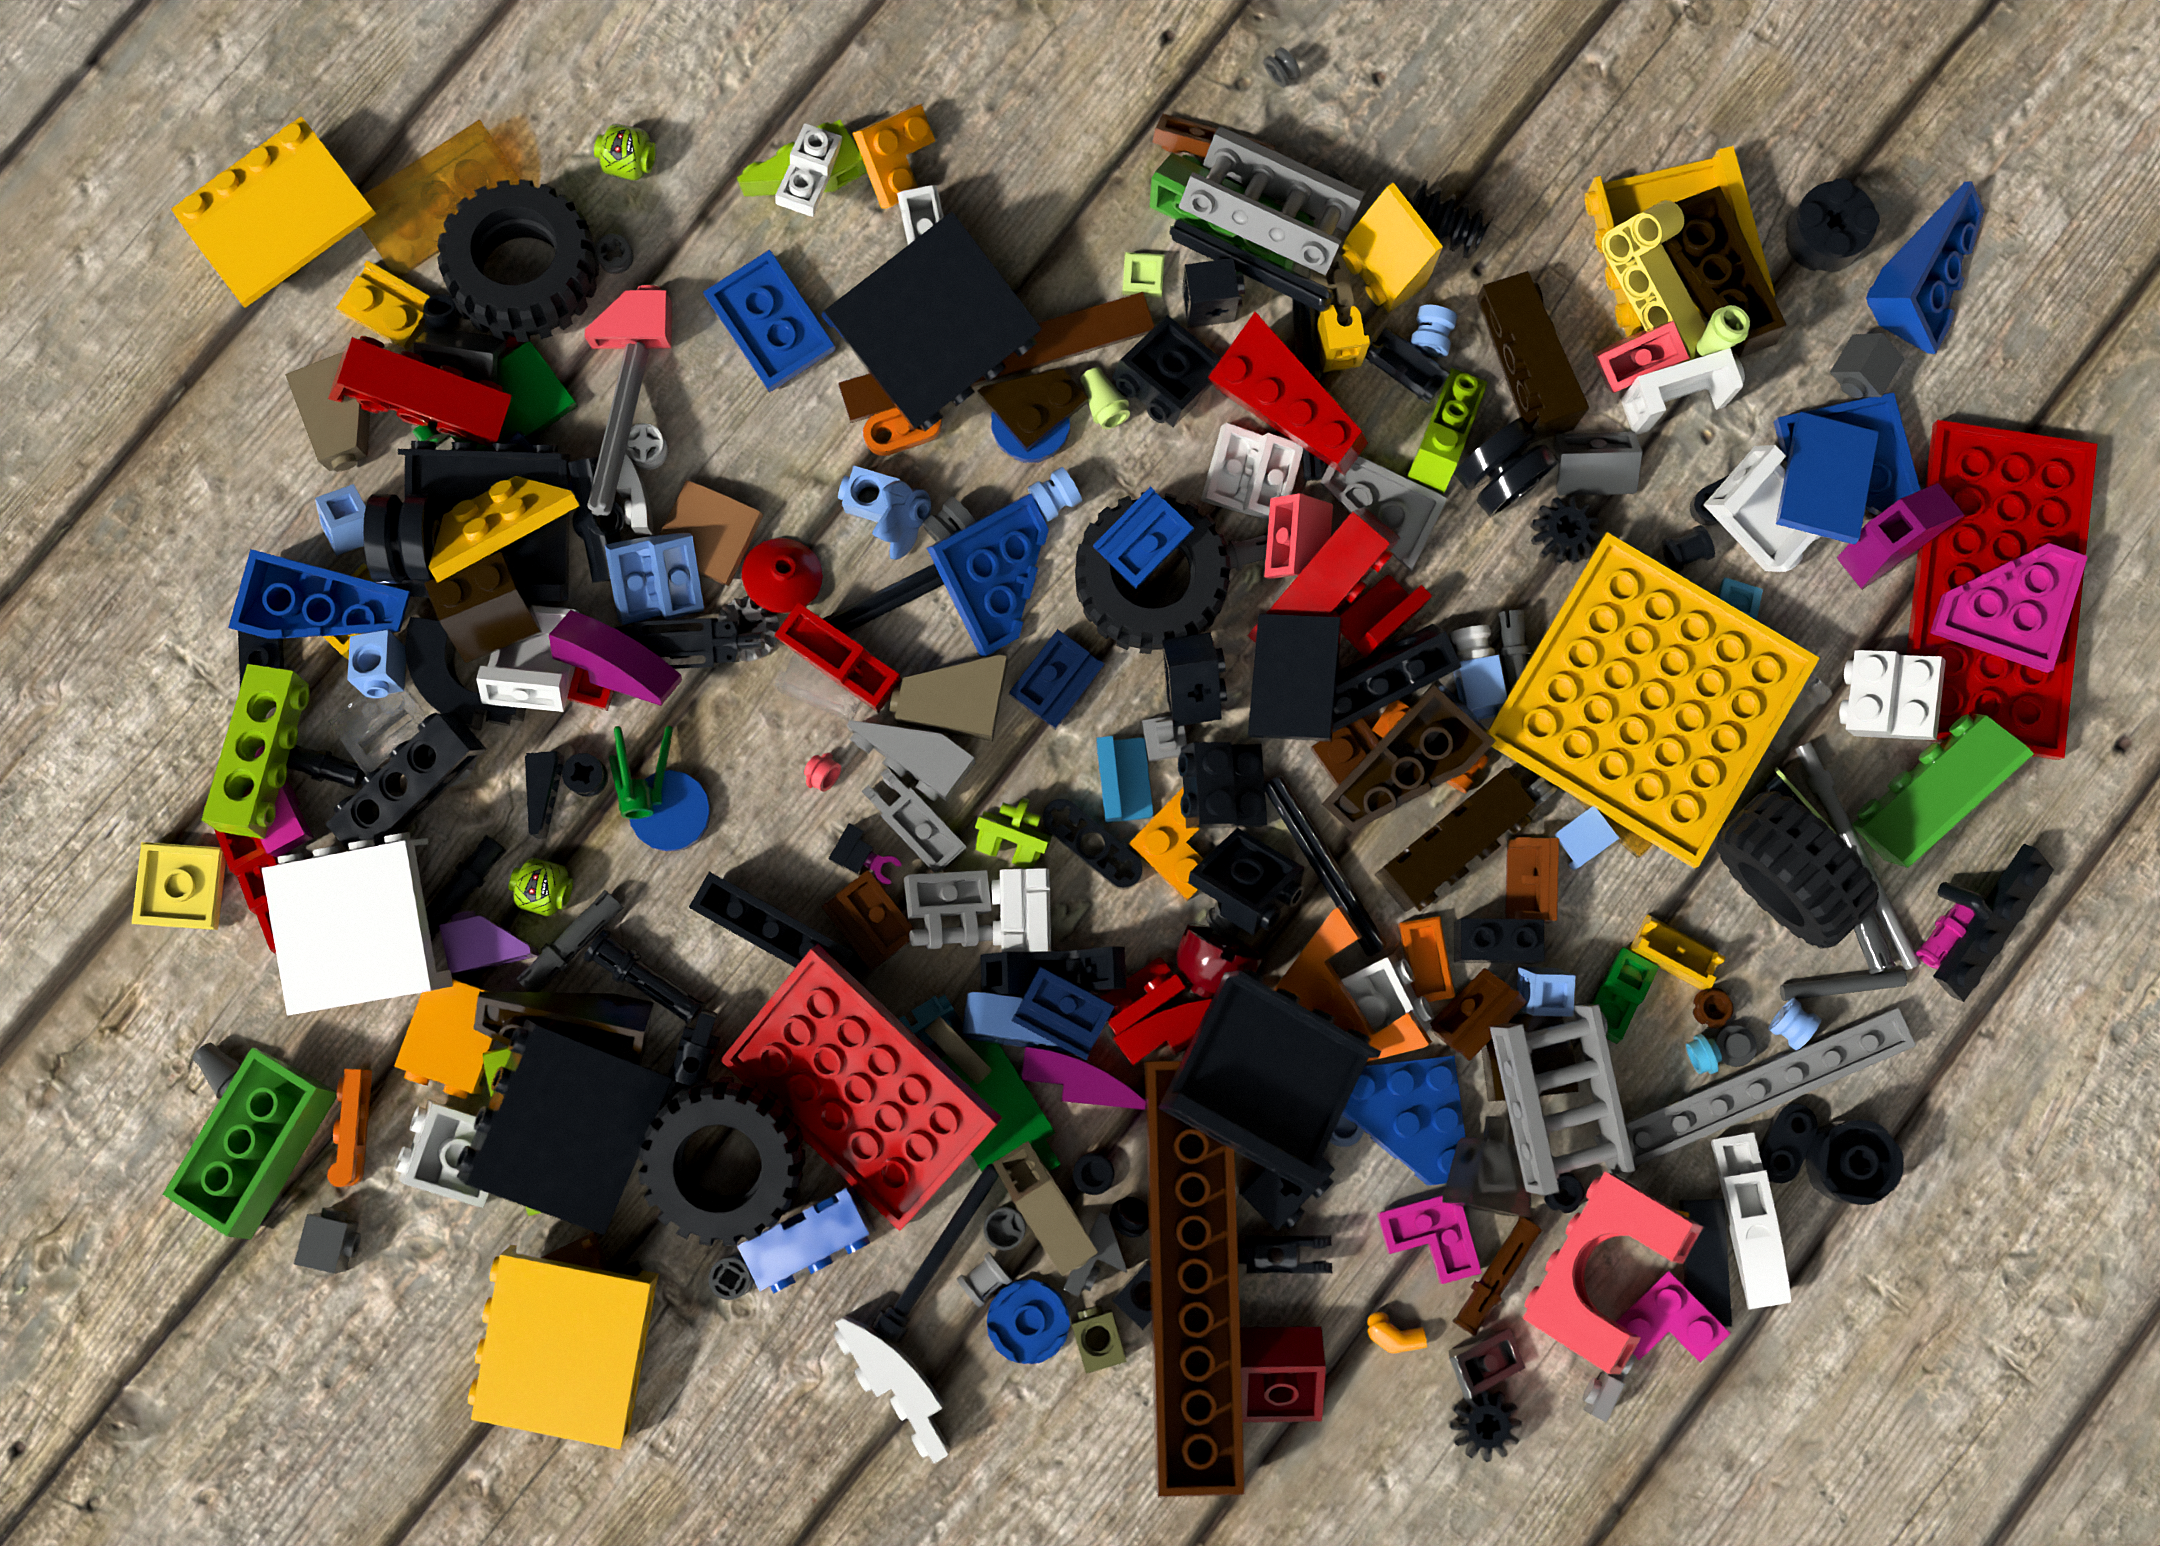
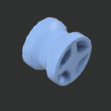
M1792 998L1778 1011L1771 1021L1768 1030L1775 1035H1783L1788 1039L1790 1047L1794 1050H1799L1816 1032L1822 1019L1815 1013L1808 1014L1802 1009V1004L1795 998Z

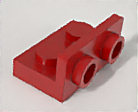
M1158 957L1127 978L1126 989L1111 990L1100 997L1114 1005L1106 1023L1115 1036H1117L1182 992L1186 987L1177 974L1174 975L1165 961Z

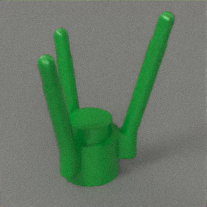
M620 726L614 728L618 761L615 755H610L609 763L618 795L621 817L627 819L647 818L654 814L653 805L662 804L661 790L671 745L672 726L665 727L652 788L648 787L646 780H631L622 728Z

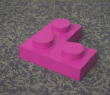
M1459 1191L1376 1213L1388 1254L1426 1244L1429 1245L1439 1284L1449 1283L1482 1273Z
M1669 1270L1615 1321L1641 1337L1632 1353L1638 1360L1643 1358L1670 1332L1701 1363L1731 1334Z

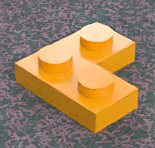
M922 104L911 106L853 132L881 209L898 204L897 193L918 188L906 155L936 142Z
M1182 787L1131 840L1128 846L1188 901L1199 890L1188 883L1190 871L1203 858L1187 843L1201 828L1186 829V818L1183 817L1181 812V798L1184 794Z

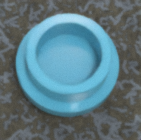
M1701 1033L1695 1035L1693 1041L1686 1044L1687 1054L1694 1069L1698 1074L1705 1072L1714 1074L1718 1072V1062L1722 1061V1056L1716 1042L1712 1038L1707 1040Z

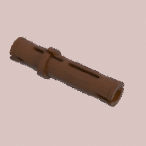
M1522 1216L1518 1218V1222L1498 1250L1480 1281H1474L1470 1288L1473 1292L1452 1322L1476 1337L1477 1331L1494 1305L1499 1307L1503 1300L1500 1297L1502 1292L1520 1267L1538 1236L1542 1234L1543 1230Z

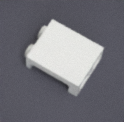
M1729 348L1638 376L1621 398L1632 432H1635L1636 435L1649 432L1666 411L1664 402L1705 389L1710 392L1716 410L1724 408L1742 389L1745 380L1744 369L1738 359H1734Z
M1776 445L1754 446L1706 501L1704 506L1764 571L1786 572L1801 562L1803 558L1802 553L1812 541L1819 539L1821 536L1775 524L1786 471L1780 465L1786 456Z
M532 605L542 633L491 653L488 666H480L476 678L482 704L564 712L575 666L552 658L549 633L570 610L577 613L579 611L565 607L554 608Z

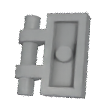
M987 870L907 875L904 878L908 919L924 918L925 929L910 930L909 940L911 946L926 945L927 949H940L942 944L961 943L963 947L977 946L978 942L992 941V926H978L976 914H987L992 910ZM960 915V927L942 928L941 916Z

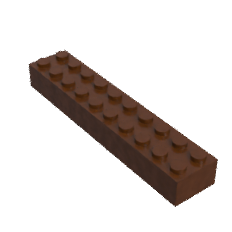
M1181 1061L1145 1062L1156 1491L1158 1497L1245 1495L1235 1152L1231 1148L1159 1109L1161 1101Z

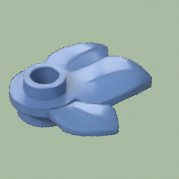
M903 481L891 482L882 489V496L888 508L872 531L875 537L891 543L890 558L893 560L904 557L912 549L917 539L919 527L929 517L931 512L929 494L919 488L911 489Z

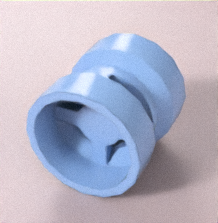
M1438 305L1420 306L1416 318L1419 324L1418 330L1413 332L1410 344L1430 357L1447 356L1451 345L1448 337L1450 331L1455 328L1457 314L1448 308Z
M1063 467L1052 472L1050 480L1045 482L1037 481L1027 487L1029 494L1032 493L1043 518L1047 522L1057 517L1059 511L1064 506L1074 507L1082 502L1075 483Z

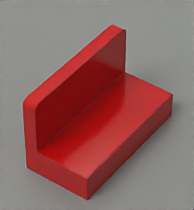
M1387 575L1341 615V633L1367 658L1414 617L1431 599L1432 595L1422 584L1409 595L1392 576Z

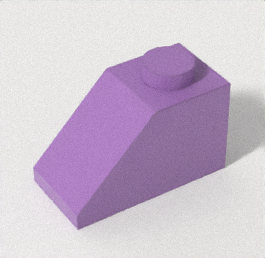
M465 911L451 915V922L439 925L448 969L454 975L460 976L539 956L538 948L493 920L481 915L476 916L475 911Z

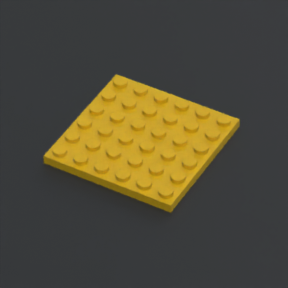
M1606 532L1489 726L1488 732L1496 740L1491 747L1589 806L1596 807L1599 812L1689 866L1697 868L1820 658Z

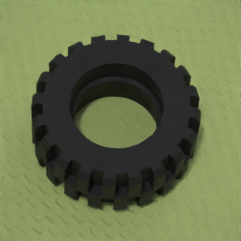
M508 179L497 181L498 187L489 190L484 185L474 190L476 196L471 200L464 197L456 205L458 213L456 215L448 214L443 223L446 233L442 232L439 235L437 247L440 254L437 259L444 283L460 314L464 319H470L473 327L485 333L491 329L494 338L505 341L509 335H515L517 342H530V336L537 334L540 335L541 340L553 336L551 333L552 329L560 326L562 330H565L573 324L572 315L582 316L588 308L585 297H594L597 288L595 278L599 276V263L587 221L582 212L575 209L574 202L565 194L557 196L555 188L546 184H541L540 188H535L532 180L520 179L519 185H510ZM521 237L536 238L550 244L556 250L555 257L549 268L541 276L528 283L505 285L494 282L483 275V268L489 255L506 241Z
M1165 493L1163 500L1169 503L1194 528L1191 534L1177 547L1188 560L1191 576L1186 592L1176 603L1155 609L1144 608L1131 603L1121 595L1116 586L1114 567L1093 548V545L1138 499L1131 500L1130 496H1126L1118 500V506L1113 509L1107 506L1098 513V520L1094 524L1090 523L1086 528L1084 539L1079 544L1076 554V592L1078 601L1083 606V613L1089 623L1093 622L1097 626V632L1105 639L1111 637L1116 640L1118 647L1128 650L1129 646L1139 648V653L1151 654L1152 650L1156 649L1163 650L1162 640L1196 635L1202 631L1206 632L1212 626L1215 617L1223 607L1230 582L1231 563L1230 556H1227L1226 553L1227 543L1223 534L1216 532V523L1209 515L1204 517L1198 513L1199 506L1189 500L1185 505L1176 502L1177 495Z
M1776 791L1758 794L1718 833L1716 850L1721 854L1720 859L1729 868V873L1742 885L1743 890L1749 896H1752L1765 912L1767 911L1774 917L1775 921L1789 929L1793 935L1804 939L1806 943L1812 946L1816 945L1821 949L1836 946L1877 906L1879 888L1877 883L1872 880L1873 875L1869 869L1861 863V858L1846 845L1847 842L1839 834H1836L1829 828L1826 822L1821 818H1817L1812 814L1811 810L1804 805H1799L1793 798L1787 795L1782 796L1780 792Z
M721 1076L716 1082H711L707 1078L697 1081L689 1089L685 1087L676 1093L650 1123L645 1133L646 1139L640 1146L638 1159L643 1161V1164L638 1171L640 1184L647 1185L648 1191L644 1197L649 1207L657 1205L661 1210L657 1218L665 1226L672 1221L680 1227L676 1233L677 1235L688 1239L692 1233L700 1236L699 1244L712 1246L715 1240H723L724 1246L737 1245L742 1237L750 1241L759 1237L766 1227L771 1229L780 1220L784 1211L788 1210L803 1177L802 1169L805 1164L806 1150L801 1147L804 1139L800 1126L795 1127L792 1122L793 1112L788 1105L782 1108L776 1102L779 1096L770 1089L765 1094L756 1089L758 1083L745 1079L743 1084L735 1083L734 1077ZM709 1125H726L738 1129L752 1140L759 1151L762 1168L757 1182L751 1189L738 1195H718L702 1188L692 1178L686 1167L684 1151L688 1140L697 1130Z

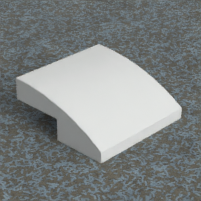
M1229 423L1221 425L1201 501L1269 520L1270 498L1292 494L1303 448L1291 440L1271 433L1260 435Z

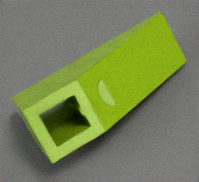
M840 119L832 124L826 122L817 126V128L842 136L841 146L824 192H834L867 173L860 151ZM795 142L785 144L777 151L775 156L765 162L757 161L748 165L742 171V175L736 177L745 197L776 195L790 165V153Z
M1450 368V375L1443 385L1407 476V479L1444 494L1458 464L1488 383L1454 368Z

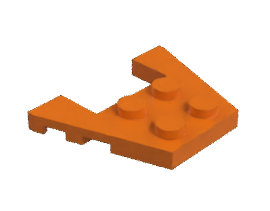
M1342 905L1337 907L1330 913L1273 990L1277 991L1278 988L1287 990L1297 995L1301 999L1299 1005L1311 1012L1315 1008L1333 1016L1336 1019L1334 1025L1346 1032L1348 1029H1354L1368 1036L1371 1039L1369 1045L1380 1050L1381 1054L1379 1057L1368 1058L1367 1062L1426 1047L1432 1043V1040L1412 1010L1379 1032H1375L1328 960L1362 937Z

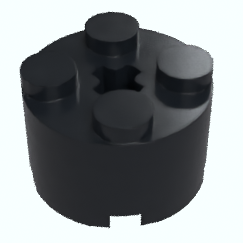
M1838 178L1833 181L1824 182L1812 188L1790 214L1786 225V247L1792 258L1805 269L1829 271L1828 273L1841 271L1851 265L1870 244L1880 222L1879 214L1869 196L1847 179Z
M1838 1120L1819 1127L1805 1157L1806 1170L1812 1187L1825 1197L1846 1204L1870 1205L1881 1201L1899 1185L1904 1170L1903 1153L1898 1143L1894 1141L1883 1126L1868 1120ZM1850 1157L1859 1159L1858 1167L1849 1165Z

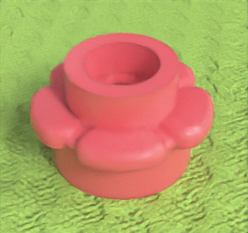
M825 753L822 756L815 755L807 763L804 775L807 776L806 785L809 788L814 787L825 792L837 781L841 772V765L832 759L833 755L831 753Z

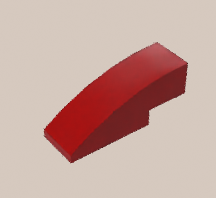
M800 603L796 604L774 634L778 640L878 713L892 696L893 689L897 688L902 682L900 675L896 671L866 652L863 646Z
M1212 999L1186 1003L1161 1011L1134 1024L1114 1037L1113 1041L1132 1066L1164 1042L1167 1043L1174 1054H1177L1191 1043Z

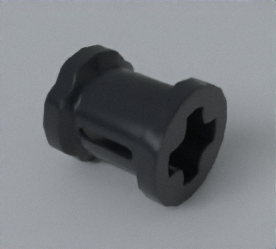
M1703 525L1694 527L1692 533L1673 540L1668 537L1662 540V551L1666 562L1672 571L1676 573L1682 571L1686 564L1702 558L1708 561L1715 557L1713 541Z

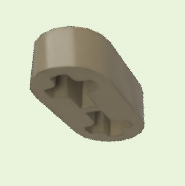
M1336 253L1330 266L1331 269H1337L1333 273L1332 285H1328L1325 275L1318 274L1317 271L1309 269V279L1330 288L1332 294L1336 296L1337 304L1339 306L1345 305L1341 316H1337L1338 323L1341 326H1345L1351 320L1350 309L1351 306H1355L1345 261Z
M940 1016L924 1030L977 1085L993 1071Z

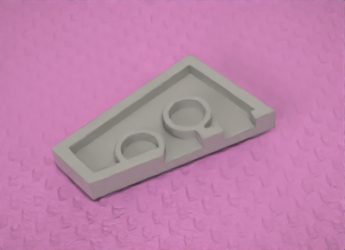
M1361 456L1356 459L1345 476L1331 466H1328L1320 482L1350 514L1354 510L1365 507L1396 533L1401 539L1390 551L1394 553L1393 556L1410 572L1447 500L1446 497Z

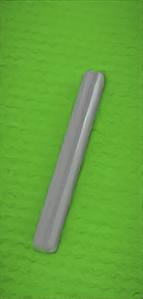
M641 342L636 344L628 343L625 347L587 504L588 508L592 510V514L597 516L609 515L612 511L649 354L645 344Z

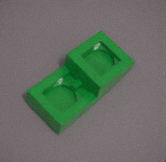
M1624 947L1619 950L1591 1004L1599 1005L1600 1011L1604 1014L1608 1025L1606 1039L1615 1044L1622 1041L1638 1005L1644 1001L1659 969V966Z

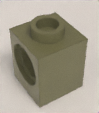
M1097 1305L1078 1311L1079 1319L1072 1321L1071 1325L1086 1374L1127 1362L1112 1309L1103 1311L1102 1306ZM1102 1326L1108 1330L1110 1340L1106 1346L1096 1349L1088 1345L1085 1335L1091 1327Z

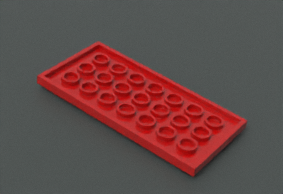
M1937 420L1932 424L1925 488L1939 483L1964 513V516L1918 549L1906 655L1941 656L1946 660L1937 740L1928 741L1942 743L1952 734L1949 728L1959 718L1966 714L1970 716L1980 714L1987 715L2026 745L2034 753L2033 757L2052 760L2065 758L2084 571L2054 669L2048 673L1931 634L1930 631L1941 596L1954 588L1966 584L2048 543L2086 555L2097 443Z

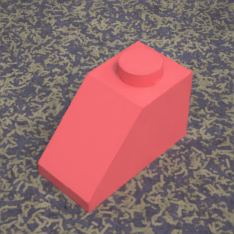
M642 285L637 287V290H625L585 329V338L592 349H625L628 343L636 344L637 342L645 344L646 349H671L672 301L666 290H661L660 287L654 285Z
M1674 321L1633 334L1592 353L1607 389L1613 393L1632 385L1638 376L1674 366L1689 359Z
M1301 493L1270 498L1265 578L1294 576L1302 572L1331 537L1333 504Z

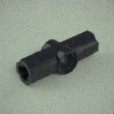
M599 457L568 463L574 496L579 504V507L574 512L572 525L576 534L584 540L592 583L611 580L604 545L621 542L620 530L625 522L623 510L615 501L609 515H599L600 525L597 522L596 515L592 514V510L587 506Z

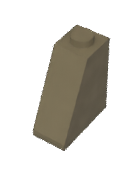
M343 352L285 374L318 462L327 470H334L336 472L349 470L357 465L358 460L367 457L371 413L361 409V404L354 398L344 396L342 403L328 399Z
M995 655L904 677L901 689H893L890 712L896 713L895 719L897 724L993 742L1008 666L1007 656Z

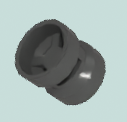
M951 496L942 504V510L937 515H930L922 522V525L937 543L976 522V520L956 498Z
M999 1207L986 1218L983 1228L984 1235L988 1243L996 1249H1013L1020 1244L1025 1236V1219L1015 1208Z
M739 1255L729 1256L717 1261L709 1273V1286L712 1292L724 1300H735L747 1294L755 1282L743 1257Z

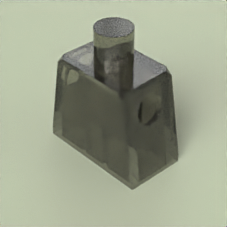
M1486 1116L1483 1138H1461L1458 1141L1443 1194V1203L1501 1216L1531 1218V1193L1525 1190L1516 1145L1508 1143L1510 1119Z

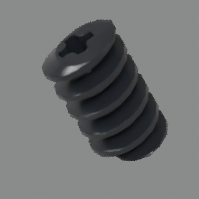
M1424 179L1410 203L1431 232L1436 230V238L1440 243L1450 237L1449 250L1452 252L1464 244L1463 257L1469 259L1479 247L1493 218L1486 224L1483 223L1484 210L1481 208L1473 216H1469L1470 203L1467 201L1456 209V195L1451 194L1444 202L1441 201L1442 188L1439 186L1433 192L1427 194L1428 181Z

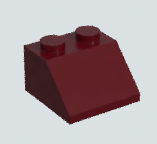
M1322 1327L1240 1328L1243 1423L1322 1421L1326 1372Z

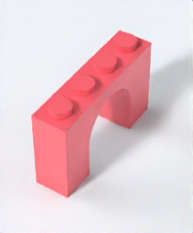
M1605 1171L1602 1177H1596L1589 1186L1586 1198L1589 1200L1582 1213H1576L1570 1220L1566 1228L1568 1238L1561 1250H1555L1548 1259L1545 1266V1271L1548 1273L1541 1286H1535L1529 1293L1525 1301L1527 1311L1523 1319L1608 1374L1620 1375L1641 1337L1601 1313L1591 1302L1584 1281L1585 1267L1590 1255L1596 1247L1610 1238L1630 1236L1670 1261L1683 1264L1703 1226L1621 1177Z

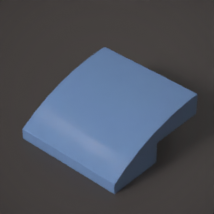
M690 533L650 536L604 545L617 618L622 625L657 616L670 620L705 611L693 536Z

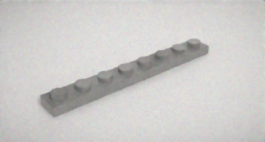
M1893 1008L1804 1046L1799 1050L1790 1052L1625 1123L1627 1134L1632 1139L1635 1148V1155L1633 1157L1634 1167L1915 1047L1916 1044L1900 1009ZM1601 1134L1594 1136L1597 1146L1603 1144ZM1608 1169L1609 1173H1612V1174H1615V1175H1617V1174L1623 1172V1171Z

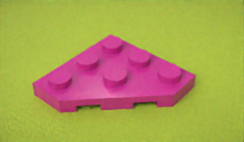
M2048 543L1966 584L1954 588L1941 596L1930 633L2046 673L2053 671L2088 556Z

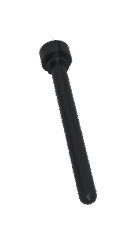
M993 1163L988 1164L984 1168L894 1307L889 1306L886 1311L881 1310L872 1323V1327L887 1339L899 1344L909 1330L907 1327L910 1321L908 1314L999 1178Z

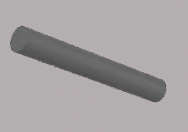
M1904 970L1783 984L1780 985V995L1783 1001H1788L1792 998L1805 999L1904 987L1907 985V976Z

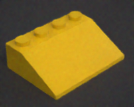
M302 116L285 126L281 131L257 148L251 150L246 156L171 208L186 232L244 308L376 214Z

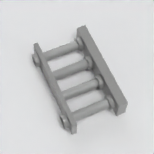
M1219 126L1203 163V166L1211 170L1206 178L1192 172L1178 208L1326 276L1342 241L1331 235L1335 227L1346 232L1348 231L1365 193ZM1229 177L1248 187L1242 195L1222 186L1224 178ZM1262 193L1284 203L1280 212L1258 202ZM1300 210L1320 219L1321 221L1317 229L1294 219L1298 211Z
M1576 1004L1574 1005L1576 1021L1530 1033L1524 1030L1523 1024L1503 1023L1490 1027L1526 1192L1543 1196L1559 1192L1557 1183L1559 1174L1607 1161L1608 1169L1627 1173L1635 1171L1633 1163L1635 1148L1632 1139L1626 1131L1606 1040L1608 1025L1604 1014L1600 1011L1599 1005ZM1580 1037L1585 1062L1537 1075L1533 1072L1529 1056L1533 1049ZM1589 1078L1594 1103L1547 1116L1542 1113L1538 1097L1541 1091ZM1598 1120L1603 1144L1557 1157L1551 1155L1548 1142L1550 1132Z

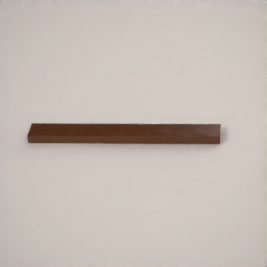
M1140 292L1038 323L1042 330L1033 336L1038 343L1020 357L1015 352L1002 360L1006 368L989 382L1146 335L1154 328V324L1144 293ZM870 373L838 383L850 423L868 419L875 414L896 408ZM982 376L976 382H974L971 385V387L978 386L988 382Z

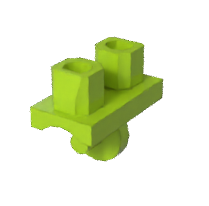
M1024 797L1021 798L1018 807L1002 803L999 814L1013 818V821L984 810L982 815L978 817L975 826L976 829H979L976 843L977 851L996 857L1003 839L1014 842L1018 845L1011 863L1024 869H1032L1041 853L1044 854L1048 849L1053 836L1022 825V823L1038 827L1041 816L1027 811L1030 800Z

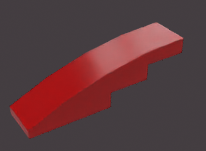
M214 829L228 868L237 876L249 910L257 916L270 951L276 954L262 868L279 865L278 858L267 854L260 838L218 832Z

